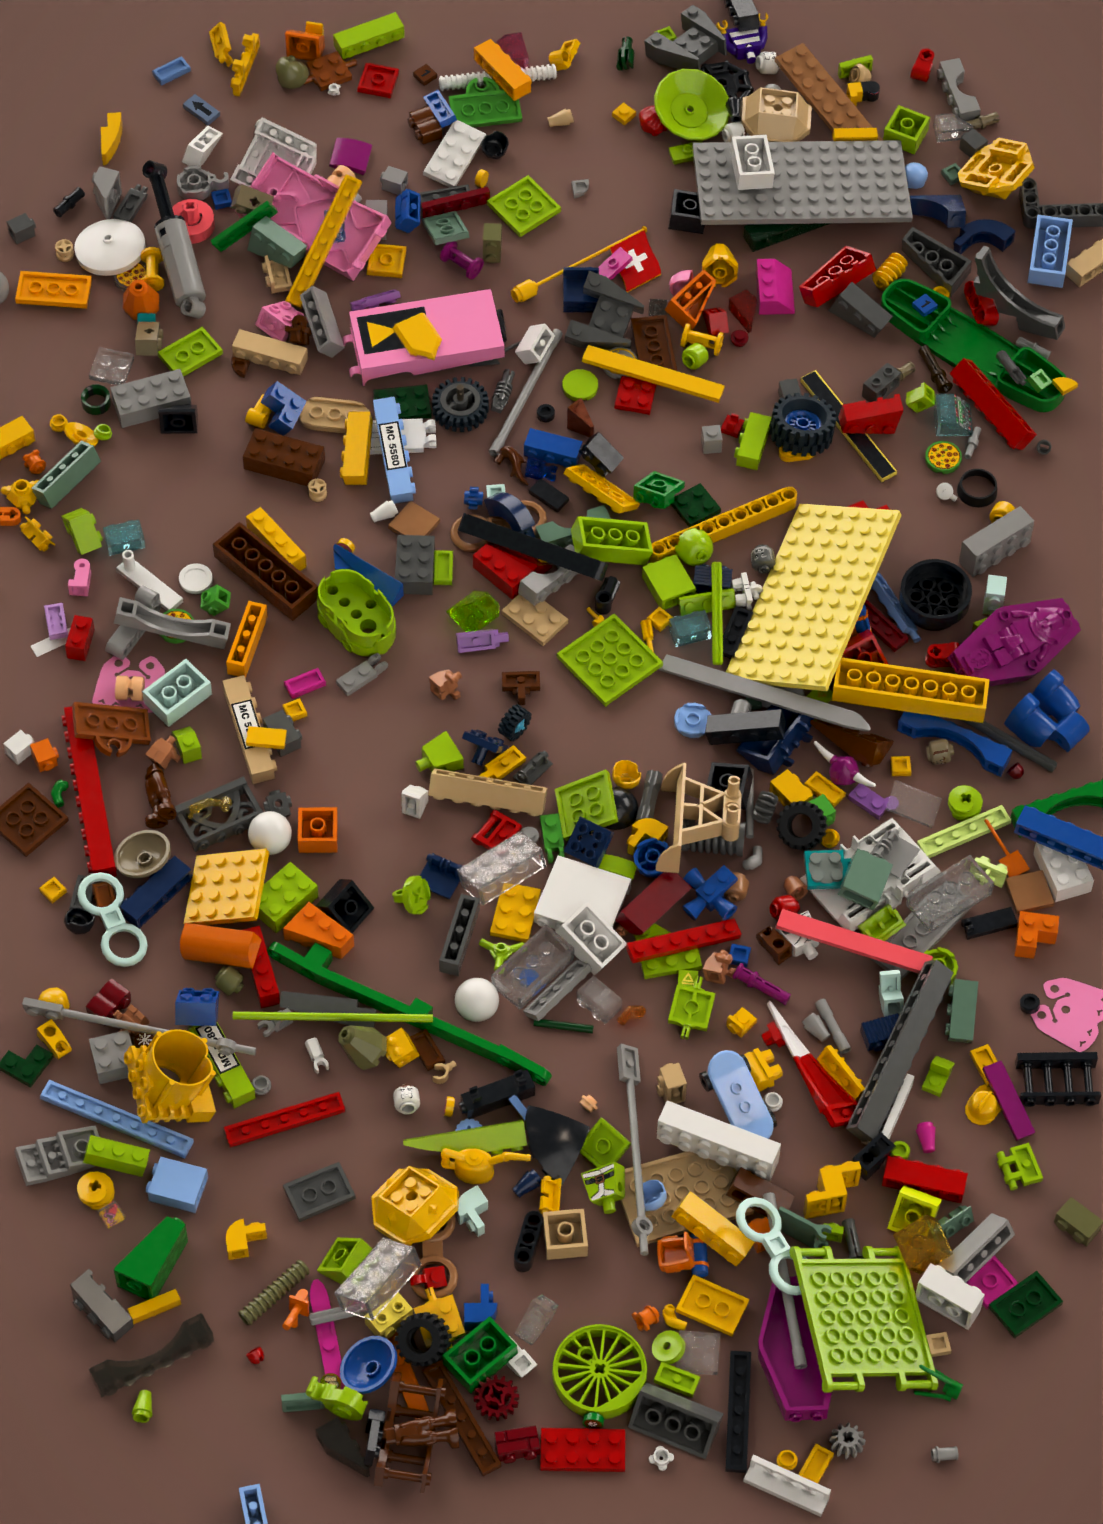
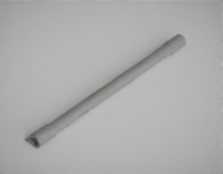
M553 329L552 332L555 337L541 362L536 363L501 431L490 447L489 454L491 456L497 457L500 449L503 448L512 427L554 348L557 347L563 335L561 330Z
M771 1192L764 1194L763 1199L772 1203L777 1209L775 1194ZM766 1212L767 1217H768V1222H769L770 1231H771V1229H772V1227H773V1226H772V1219H771L770 1215ZM782 1259L778 1264L779 1275L784 1282L791 1285L786 1259ZM782 1291L792 1344L795 1369H804L807 1367V1361L802 1346L793 1295Z

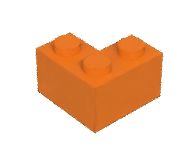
M1020 911L1014 956L1034 959L1037 942L1055 944L1058 934L1059 916Z

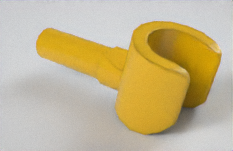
M590 607L586 609L595 619L592 621L594 627L604 621L602 615L598 616Z

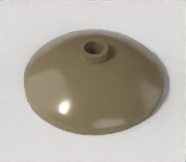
M138 831L125 838L117 847L114 854L115 866L121 874L130 878L150 876L166 864L171 854V845L168 838L159 831Z

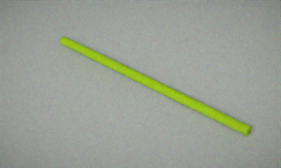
M233 1011V1019L433 1022V1014Z

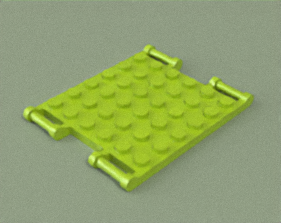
M792 1246L790 1248L789 1254L794 1262L823 1381L822 1390L824 1393H831L833 1390L863 1392L865 1389L863 1377L895 1376L897 1391H906V1389H928L934 1391L938 1389L937 1378L919 1368V1365H924L935 1371L902 1246H894V1248L864 1246L862 1255L866 1259H834L830 1246H822V1248ZM875 1256H894L896 1259H876ZM802 1257H822L823 1259H803ZM906 1376H927V1380H906ZM832 1377H853L854 1381L833 1382Z

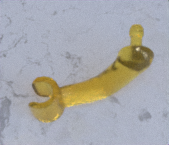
M223 797L221 800L210 798L200 800L189 806L191 812L188 818L192 819L194 813L197 814L208 806L221 807L223 812H228L229 806H232V800L229 797Z

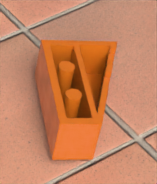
M310 902L283 928L284 940L301 943V946L312 947L316 942L332 951V956L342 959L354 947V935Z

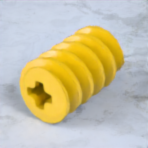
M899 253L890 254L877 271L873 273L872 280L880 290L885 291L892 282L898 280L902 273L906 271L905 267L908 266L907 260Z

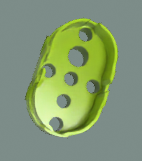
M339 569L330 572L331 576L326 579L324 577L318 587L317 611L320 623L325 628H328L350 653L352 652L360 656H372L377 653L380 655L385 654L396 638V620L391 604L379 589L377 592L374 589V584L360 573L350 569ZM367 628L375 630L372 633L363 632V630Z

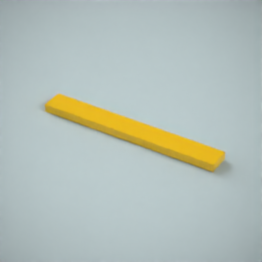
M345 174L285 301L300 309L303 308L300 295L314 285L362 185L361 180Z
M591 345L587 346L582 357L583 363L719 403L725 389V385Z

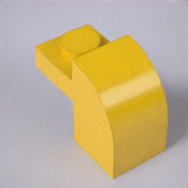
M651 818L636 821L632 825V834L626 843L628 845L627 853L633 856L638 844L646 839L656 838L659 841H665L668 837L669 827Z
M244 1219L235 1221L226 1233L228 1259L249 1257L247 1242L267 1239L265 1223L254 1222L245 1226Z

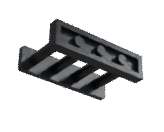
M1097 1052L1017 1053L1015 1067L1016 1069H1022L1024 1073L1025 1092L1020 1093L1019 1097L1022 1105L1031 1107L1035 1105L1054 1106L1057 1104H1065L1066 1106H1074L1076 1104L1093 1106L1099 1104L1101 1092H1093L1091 1069L1095 1068L1097 1064ZM1061 1068L1063 1070L1065 1092H1053L1051 1069ZM1072 1068L1083 1069L1085 1092H1073ZM1031 1069L1043 1070L1045 1092H1033Z

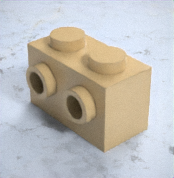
M669 1063L660 1068L659 1076H657L659 1085L656 1086L659 1097H663L665 1104L667 1101L675 1104L684 1102L686 1099L687 1082L680 1064Z

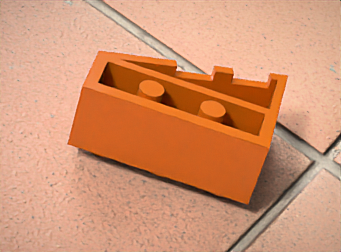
M703 269L669 301L665 311L683 328L688 323L691 324V330H693L717 281Z

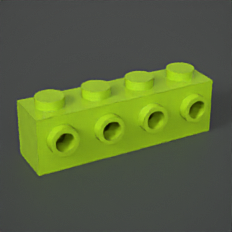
M394 12L333 34L334 47L343 60L351 58L357 54L405 38L404 25L397 13Z

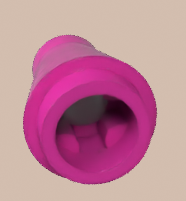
M932 1122L917 1124L916 1133L922 1145L923 1153L935 1151L936 1127L933 1126Z

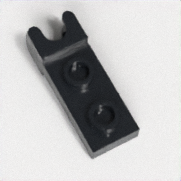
M369 1410L365 1433L369 1435L364 1465L372 1466L374 1458L379 1456L380 1446L377 1443H381L386 1414L383 1410Z

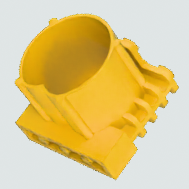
M174 1029L164 1033L158 1031L148 1047L146 1045H141L140 1048L129 1046L128 1050L124 1053V1063L128 1067V1079L132 1083L133 1098L136 1099L137 1115L142 1123H147L149 1120H152L153 1123H158L159 1120L170 1122L171 1119H175L176 1122L186 1119L187 1123L209 1122L216 1109L209 1084L216 1075V1072L213 1070L212 1062L207 1057L208 1046L206 1038L201 1039L192 1032ZM159 1067L176 1073L179 1077V1082L166 1076Z

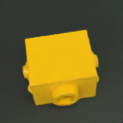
M402 1027L387 1036V1053L385 1055L389 1061H393L399 1068L420 1056L408 1033Z

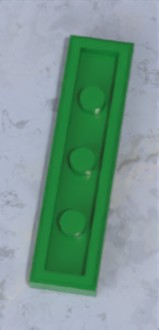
M267 200L210 241L214 247L222 252L251 232L252 227L265 216L271 218L278 211Z

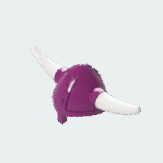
M814 741L816 748L831 764L829 776L836 786L849 785L855 782L870 787L876 786L875 783L860 774L857 762L853 757H838L826 750L817 741Z

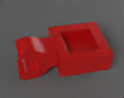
M444 1265L422 1269L423 1274L414 1275L409 1278L411 1286L425 1284V1289L447 1286Z

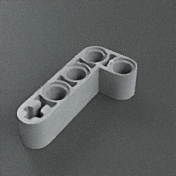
M143 585L140 586L135 594V601H139L148 608L159 612L161 609L160 594ZM120 625L107 642L105 651L123 660L145 631Z

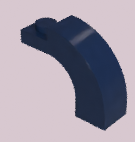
M975 220L960 228V234L953 243V250L962 254L971 245L984 242L995 246L1003 252L1014 242L1016 231L996 220Z
M501 492L484 499L490 517H502L508 522L512 530L536 538L532 526L536 525L526 506L512 494Z

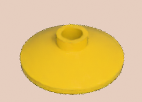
M69 422L64 427L66 436L74 444L77 445L81 440L94 447L98 444L99 439L94 436V431L86 425Z

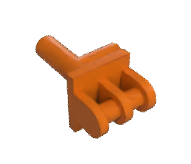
M300 1289L296 1296H289V1310L291 1312L282 1325L283 1329L297 1328L299 1314L309 1316L308 1291L306 1289Z

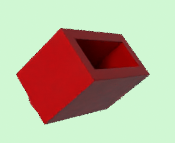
M74 615L65 644L68 659L86 661L95 631L93 618Z

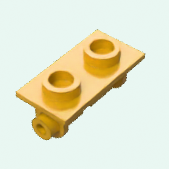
M25 516L27 522L20 525L21 532L30 540L36 536L31 542L40 551H46L50 543L54 546L56 545L51 540L53 536L46 530L42 531L40 529L42 525L36 519L30 520Z
M544 1176L541 1180V1193L544 1195L540 1196L539 1212H541L542 1216L543 1212L559 1211L562 1178L551 1180L550 1176Z

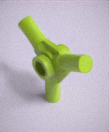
M483 938L479 942V945L489 950L493 959L496 960L495 972L502 971L503 962L512 953L525 950L523 942L510 946L505 943L493 944Z

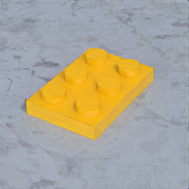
M503 882L490 936L528 943L534 922V911L539 902L541 889Z
M693 1274L676 1307V1312L733 1337L750 1299Z

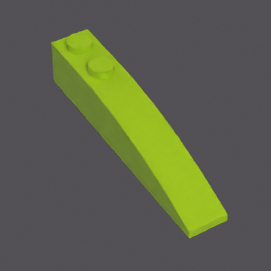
M518 1120L403 1139V1145L442 1152L444 1148L458 1152L465 1149H480L495 1155L503 1153V1149L511 1148V1151L523 1150V1146H527L524 1121Z

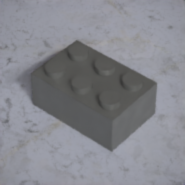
M397 535L395 579L403 584L404 594L432 595L435 536Z

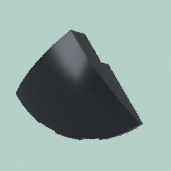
M529 1105L525 1116V1130L528 1131V1148L533 1158L539 1161L543 1167L542 1172L546 1176H550L551 1180L562 1178V1186L577 1160L590 1127L559 1113Z

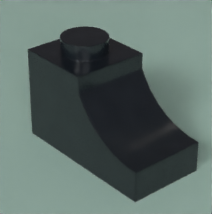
M882 1132L852 1159L853 1162H860V1176L865 1181L880 1169L881 1164L896 1147Z

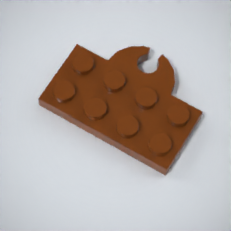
M74 702L72 705L75 738L94 740L95 746L106 756L110 757L112 753L110 745H115L118 748L116 756L121 757L129 751L132 743L149 745L151 741L148 709Z

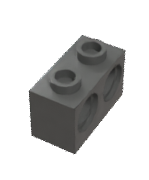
M886 363L863 383L862 397L869 402L877 401L879 397L886 398L899 386L901 372L889 363Z

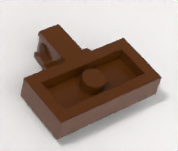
M540 671L502 672V692L513 691V695H518V705H526L525 695H530V691H540Z

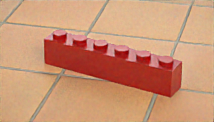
M963 358L949 373L954 378L952 381L964 390L963 394L968 399H972L975 402V408L986 415L985 419L990 424L996 426V432L1008 440L1006 443L1012 449L1023 450L1037 435L972 360Z

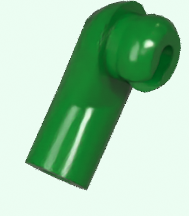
M62 779L55 782L51 791L54 805L57 808L64 805L61 794L62 791H66L69 787L68 782Z

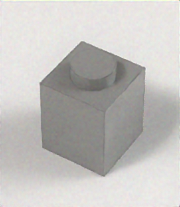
M388 166L386 171H383L380 176L382 190L397 195L402 194L408 184V172Z
M720 425L702 426L701 443L703 454L722 452L723 439Z

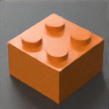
M337 807L298 808L299 853H338Z

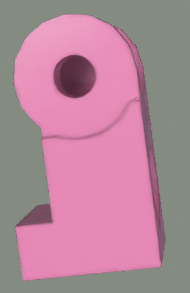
M78 559L74 563V580L69 579L68 582L69 595L88 596L91 580L90 563L86 559Z

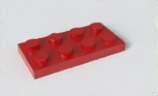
M541 1428L540 1471L625 1472V1429Z

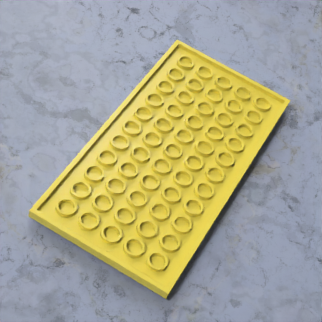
M799 504L775 558L776 563L767 576L762 588L763 592L760 593L759 599H757L753 608L752 618L741 639L739 648L735 652V657L731 658L726 672L769 686L828 691L902 516L900 510Z

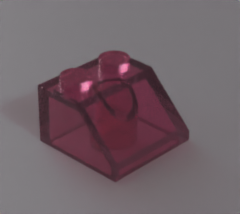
M521 32L506 34L495 42L505 54L510 56L515 64H518L523 69L525 67L529 68V57Z

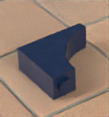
M961 195L910 196L912 215L935 218L943 222L947 228L965 227L966 209Z

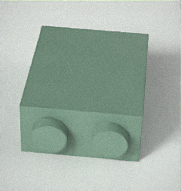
M857 848L851 858L837 895L873 911L880 901L893 864L883 858L871 855L868 851Z

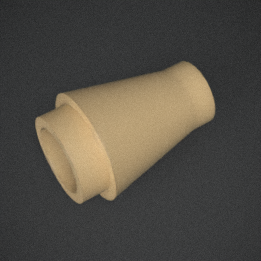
M563 109L547 117L550 127L570 125V123L574 122L570 109Z

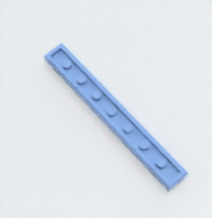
M48 1080L40 1095L41 1100L184 1159L194 1143L193 1138L151 1121L142 1123L137 1115L51 1080Z

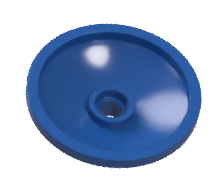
M369 1336L356 1342L346 1352L341 1362L340 1377L342 1383L360 1394L370 1393L382 1387L390 1379L396 1368L397 1352L394 1345L382 1336Z

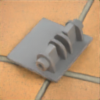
M893 828L885 832L870 854L883 858L893 864L890 874L900 879L920 849L900 838L898 835L899 831Z

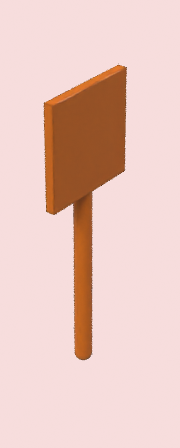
M985 819L986 825L1006 854L1005 857L998 861L1007 866L1008 877L1021 875L1030 870L1018 850L1011 854L1008 852L988 819Z

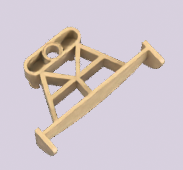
M686 763L677 765L667 772L663 778L661 790L676 792L673 846L667 848L659 856L656 871L679 873L681 845L722 836L724 840L729 842L738 839L741 816L739 777L730 776L728 778V788L723 792L687 778ZM684 794L699 799V805L684 803ZM723 808L721 819L714 813ZM683 819L698 820V825L682 829Z

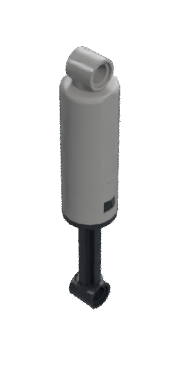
M149 160L144 164L142 172L146 178H149L152 184L161 217L155 223L154 229L173 298L183 315L199 319L204 316L206 306L203 302L206 293L187 225L182 216L174 215L164 180L167 176V167L164 164Z

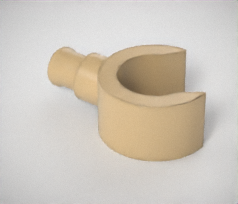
M455 1061L446 1065L442 1063L435 1064L434 1070H441L445 1074L441 1077L432 1076L433 1082L437 1084L445 1083L448 1080L449 1072L457 1066Z

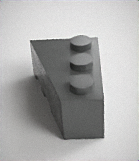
M853 282L847 286L828 310L874 338L893 317Z

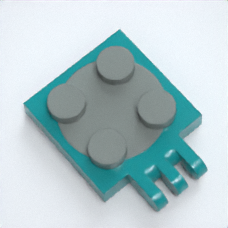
M843 850L804 851L807 890L840 889L851 858L844 859Z

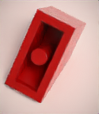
M720 307L703 309V317L710 335L717 337L720 332L729 333L727 312Z

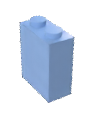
M160 1156L159 1162L154 1164L152 1175H154L152 1181H148L146 1186L149 1201L196 1213L208 1180L207 1169Z

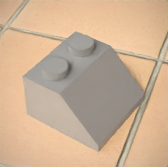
M99 166L97 172H94L92 176V183H94L93 193L106 219H110L122 195L119 171Z

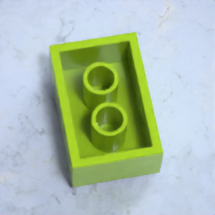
M289 862L263 885L258 918L277 934L308 902L312 903L319 897L318 885L292 862Z

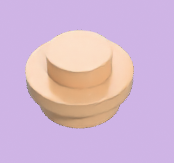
M581 1096L582 1099L579 1103L591 1113L593 1110L596 1111L598 1109L596 1106L598 1102L592 1096Z

